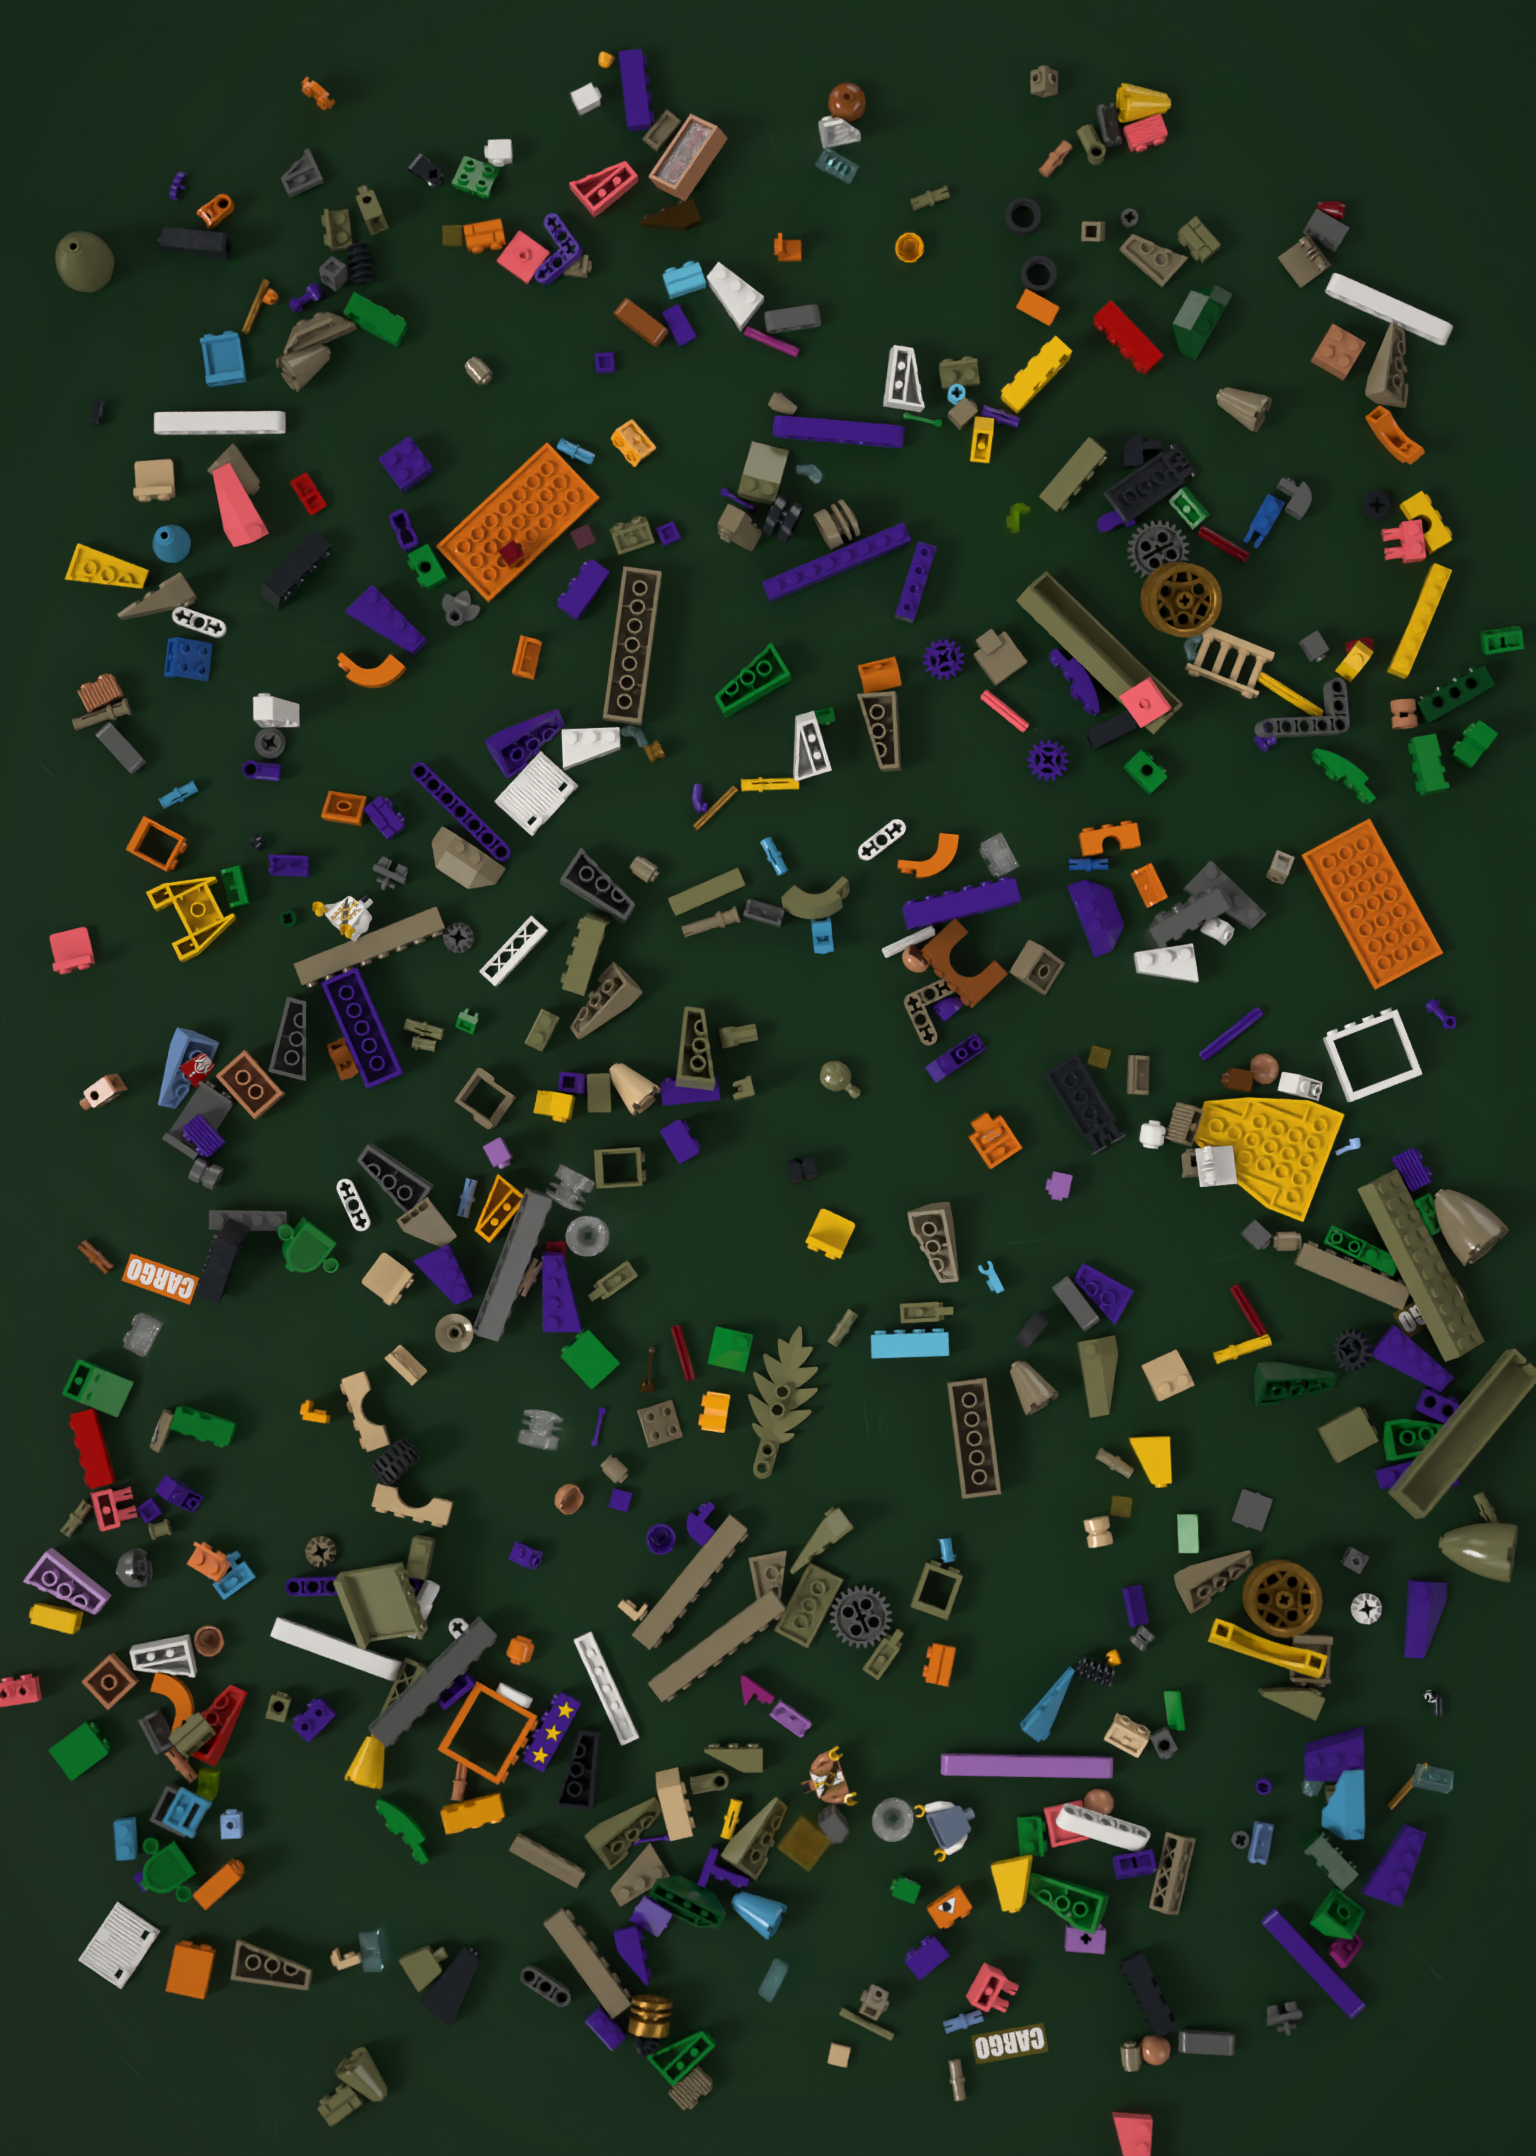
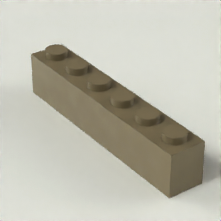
M1308 1241L1307 1244L1302 1243L1294 1261L1295 1265L1403 1310L1410 1293L1404 1281L1397 1279L1395 1282L1390 1280V1275L1379 1271L1376 1274L1367 1265L1361 1264V1267L1355 1265V1260L1346 1256L1341 1259L1336 1256V1252L1330 1249L1320 1250L1318 1249L1319 1245Z
M562 1907L546 1919L544 1925L613 2019L631 2005L632 1995L627 1988L623 1989L619 1984L621 1980L617 1974L610 1972L607 1960L604 1957L600 1958L596 1951L598 1949L596 1945L586 1939L585 1935L587 1934L581 1925L577 1926L573 1921L575 1917L569 1909L566 1911Z

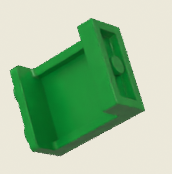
M583 1329L582 1332L575 1336L577 1339L572 1345L568 1343L561 1350L563 1352L561 1358L592 1390L620 1364V1361L607 1350L589 1329L586 1332Z
M90 1720L48 1750L71 1781L112 1751L110 1749V1742L105 1737H101L98 1733L100 1731L98 1726L94 1722L91 1723Z

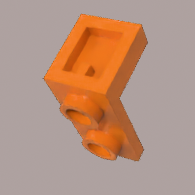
M778 233V238L774 239V253L778 255V261H801V240H782V233Z

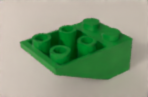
M81 1358L77 1360L62 1395L119 1417L134 1382Z

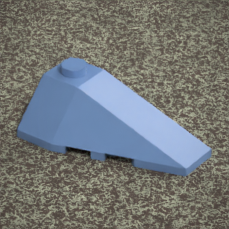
M177 1027L169 1048L158 1105L177 1108L189 1092V1086L192 1084L179 1066L202 1053H205L212 1061L219 1045L217 1041L195 1031Z

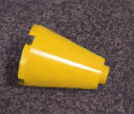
M1122 83L1123 87L1118 88L1116 108H1120V114H1117L1120 122L1134 121L1159 113L1164 114L1170 109L1171 99L1168 98L1166 93L1127 83Z
M373 1734L365 1738L344 1780L355 1781V1784L381 1790L383 1786L385 1745Z

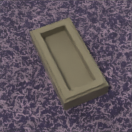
M666 110L643 137V141L658 152L682 121Z

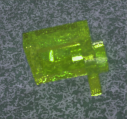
M1018 503L1010 508V516H1007V528H1010L1011 533L1019 532V514H1028L1030 506Z
M201 1768L199 1771L198 1789L195 1794L207 1800H214L219 1790L220 1771Z

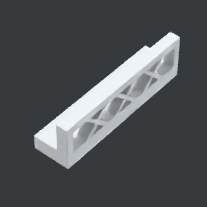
M530 916L479 972L497 987L548 933V930ZM533 922L538 929L533 935H527L526 927ZM516 938H524V944L520 949L513 948V941ZM503 952H511V958L507 963H500V955ZM498 965V972L491 978L485 971L490 966Z

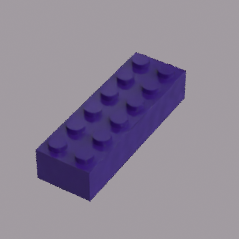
M1006 876L999 878L997 883L992 884L991 881L980 883L977 888H973V885L961 888V892L955 893L954 890L943 892L941 897L936 898L935 895L924 897V901L917 902V899L907 901L905 906L902 907L907 931L1019 904L1021 899L1016 879Z
M356 967L322 982L321 984L366 1088H374L404 1075L360 970Z

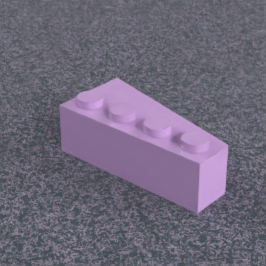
M53 1548L44 1553L23 1581L38 1587V1589L44 1592L47 1591L56 1595L61 1600L64 1599L71 1602L72 1605L94 1615L104 1607L112 1596Z

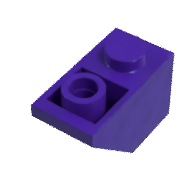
M560 1072L558 1091L587 1094V1075Z
M168 1475L164 1476L155 1490L166 1501L193 1514L204 1498L193 1489Z

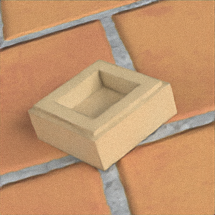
M831 2043L827 2063L847 2067L851 2048Z

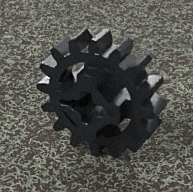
M1346 1329V1332H1340L1341 1337H1335L1337 1344L1332 1346L1336 1348V1351L1332 1352V1354L1337 1355L1335 1362H1341L1340 1368L1345 1367L1347 1371H1358L1359 1368H1365L1364 1363H1370L1368 1356H1373V1353L1369 1352V1349L1373 1348V1345H1368L1371 1339L1364 1338L1365 1332H1360L1358 1329Z

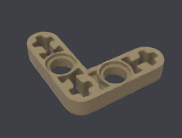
M944 979L910 993L904 999V1006L921 1042L927 1046L933 1045L936 1042L937 1033L924 1006L953 993L952 990L944 989L941 991L943 995L939 996L935 985L938 984L939 988L943 987ZM927 989L935 991L934 999L929 1000L925 997L924 993ZM909 998L917 999L916 1007L917 1009L921 1007L923 1011H917L912 1015L911 1011H914L912 1005L908 1006ZM918 1014H923L926 1017L925 1024L918 1025L915 1022V1017ZM930 1025L931 1028H927L929 1034L933 1033L934 1035L932 1042L924 1040L923 1037L926 1034L924 1030L920 1032L919 1028Z

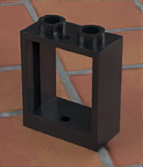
M1126 711L1087 730L1084 738L1093 753L1132 734L1138 723L1130 715L1129 711Z

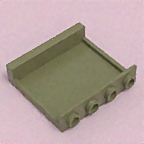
M402 1563L341 1572L333 1582L359 1649L366 1648L371 1641L417 1634L418 1640H420L427 1631V1622L423 1619L420 1604L417 1603L414 1588L410 1585L408 1573Z

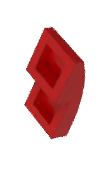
M307 472L290 481L310 515L327 506Z

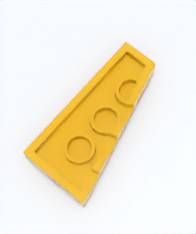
M77 543L65 579L144 589L150 570Z

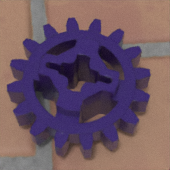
M938 639L937 644L931 642L932 648H925L928 654H923V658L927 659V661L923 662V666H928L926 673L931 671L932 678L938 675V680H941L942 676L949 680V675L956 677L955 671H961L958 665L964 664V661L960 660L964 654L958 653L961 647L955 648L954 641L948 644V639L944 643ZM941 647H945V648H946V649L943 650V651H938V650H936V649L941 648ZM952 652L955 654L956 663L951 658ZM946 653H948V654H947V659H946L947 662L944 661V662L941 663V665L939 666V663H940V658H939V657L942 658L943 656L946 655ZM930 657L935 660V667L932 666ZM944 668L951 669L946 672H940Z
M1050 740L1046 744L1040 741L1039 747L1036 744L1033 745L1035 751L1030 750L1028 752L1032 756L1027 758V761L1031 762L1028 769L1033 768L1031 775L1033 776L1037 773L1038 780L1044 777L1045 782H1047L1049 777H1051L1055 781V775L1061 777L1062 773L1060 771H1066L1067 769L1063 765L1069 762L1064 759L1068 754L1062 753L1064 747L1058 748L1057 741L1053 745ZM1045 748H1049V749H1053V751H1052V752H1045L1044 749H1045ZM1036 754L1039 758V764L1037 766L1035 764ZM1058 756L1060 757V766H1059V767H1058V765L1056 764V758H1057ZM1044 757H1050L1052 759L1050 762L1052 765H1050L1049 763L1045 765L1043 763L1045 760ZM1043 769L1050 770L1052 773H1044L1041 771Z

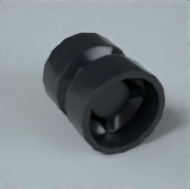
M813 1154L803 1156L801 1160L797 1158L787 1160L793 1185L802 1183L804 1179L810 1181L819 1178Z

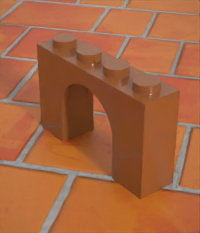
M954 919L919 953L922 960L934 968L936 975L943 978L947 982L948 987L960 995L961 1001L966 1006L973 1008L1007 973L995 960L975 977H964L954 971L949 960L950 951L968 933Z

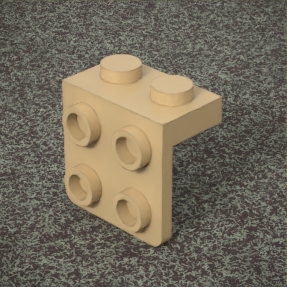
M172 460L139 461L135 463L136 488H133V492L137 500L140 502H149L151 499L165 501L175 497Z
M382 1253L363 1278L362 1283L384 1299V1302L390 1306L393 1303L397 1304L403 1296L400 1294L403 1289H408L413 1283L414 1279L412 1277L414 1273L387 1253Z

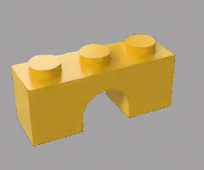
M1421 491L1404 501L1400 508L1408 521L1423 518L1428 522L1429 530L1423 536L1425 548L1431 554L1448 544L1452 540V533L1447 526L1444 527L1441 522L1442 517L1437 510L1434 511L1431 506L1432 501L1430 497Z

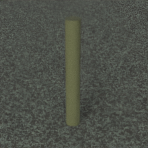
M841 2008L839 2015L890 2041L894 2036V2033L844 2008Z

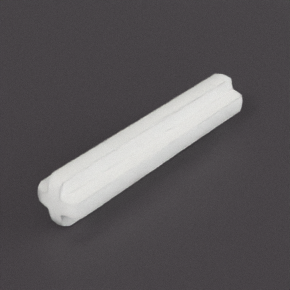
M929 926L884 947L882 952L888 958L905 950L909 945H916L935 936L936 931L933 926Z

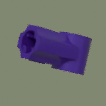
M249 760L243 764L242 772L250 780L260 779L279 782L281 765ZM250 765L256 767V772L252 775L246 773V769Z

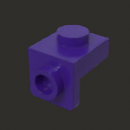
M516 1541L508 1559L525 1568L536 1570L541 1562L543 1552L534 1550Z

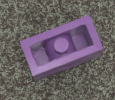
M498 1138L483 1146L493 1167L502 1169L511 1164L510 1160L513 1157L503 1138Z
M1066 1924L1064 1948L1066 1951L1105 1954L1106 1929L1102 1927V1924H1099L1093 1935L1076 1929L1070 1924ZM1084 1933H1087L1090 1937L1087 1938V1941H1083L1081 1937L1084 1936Z

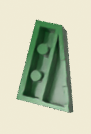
M181 1405L176 1408L170 1429L177 1431L181 1435L188 1436L189 1434L195 1436V1439L206 1442V1440L214 1442L213 1445L224 1448L225 1445H231L237 1423Z

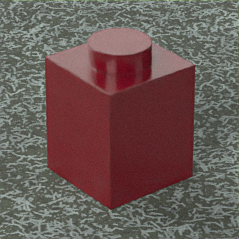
M514 539L498 550L500 556L511 570L526 559L525 554Z

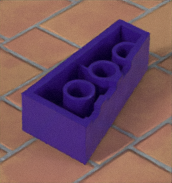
M1404 1823L1391 1843L1390 1848L1383 1855L1379 1865L1372 1872L1361 1891L1368 1896L1401 1907L1427 1833L1422 1829Z

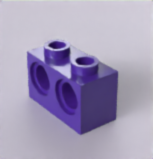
M1432 1387L1429 1390L1423 1388L1414 1410L1445 1424L1460 1406L1457 1404L1458 1400L1448 1395L1447 1398L1440 1396V1391ZM1429 1396H1432L1434 1399V1404L1431 1407H1427L1425 1404V1400ZM1445 1405L1451 1406L1452 1411L1449 1415H1444L1443 1413Z
M1152 1850L1114 1856L1112 1860L1116 1880L1152 1874L1157 1869Z

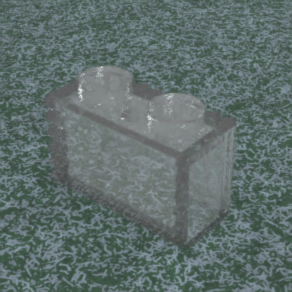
M1002 833L980 844L981 848L979 851L983 859H988L990 863L988 868L992 876L996 875L997 878H1000L1019 867Z
M141 1312L140 1315L136 1314L131 1323L134 1325L131 1332L127 1331L123 1338V1342H125L123 1347L142 1357H146L164 1322L144 1312Z

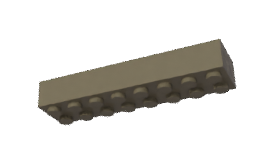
M623 567L603 713L604 721L642 726L662 571Z

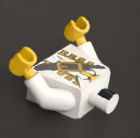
M364 895L358 902L351 896H348L335 904L324 905L322 902H314L312 910L318 917L325 913L329 921L340 930L341 935L345 934L347 938L355 942L362 933L368 930L372 916L367 911V908L373 901L367 895Z

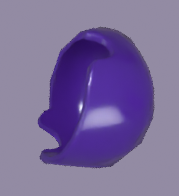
M663 1523L652 1526L646 1536L650 1550L658 1555H665L673 1550L676 1536L672 1527Z

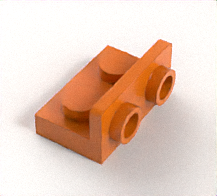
M194 1542L193 1545L197 1548L187 1562V1565L220 1583L232 1563L227 1561V1556L220 1551L212 1552L211 1549L213 1547L202 1542L200 1545Z

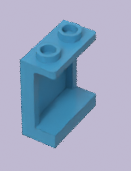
M226 331L223 332V335L207 334L204 335V338H200L206 369L205 378L208 387L247 382L241 341L238 333Z

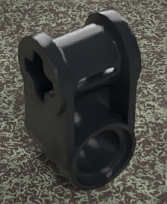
M418 153L407 167L413 175L422 179L433 188L440 187L444 182L441 170L421 153Z

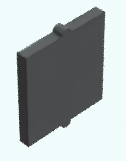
M1242 1489L1231 1521L1242 1524L1245 1528L1251 1527L1262 1531L1273 1499L1262 1496L1259 1492L1253 1493Z

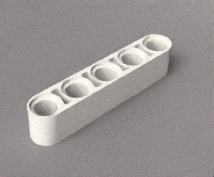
M1064 1804L1056 1819V1824L1064 1830L1134 1852L1143 1851L1151 1836L1150 1832L1142 1826L1072 1804Z

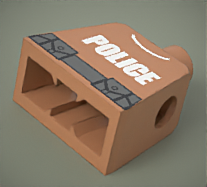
M118 1074L106 1075L84 1091L86 1097L80 1100V1105L84 1110H88L91 1107H101L128 1089Z

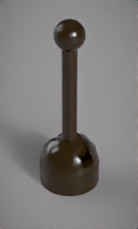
M654 1346L648 1348L646 1379L640 1382L639 1391L654 1393V1382L650 1379L653 1353L656 1351Z

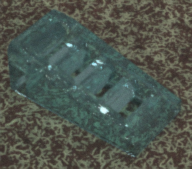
M828 147L823 149L815 166L849 184L859 168L858 165ZM828 156V157H830V159H829V161H828L827 164H826L824 161H825L826 157ZM836 160L834 168L831 167L833 161ZM842 163L844 164L842 170L839 172L838 168ZM847 167H850L848 175H844Z

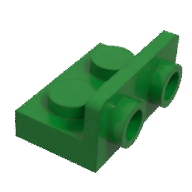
M1040 1815L1017 1817L1020 1856L1032 1854V1856L1040 1855V1857H1044V1851H1047V1841L1043 1840L1042 1832H1046L1045 1820H1041Z

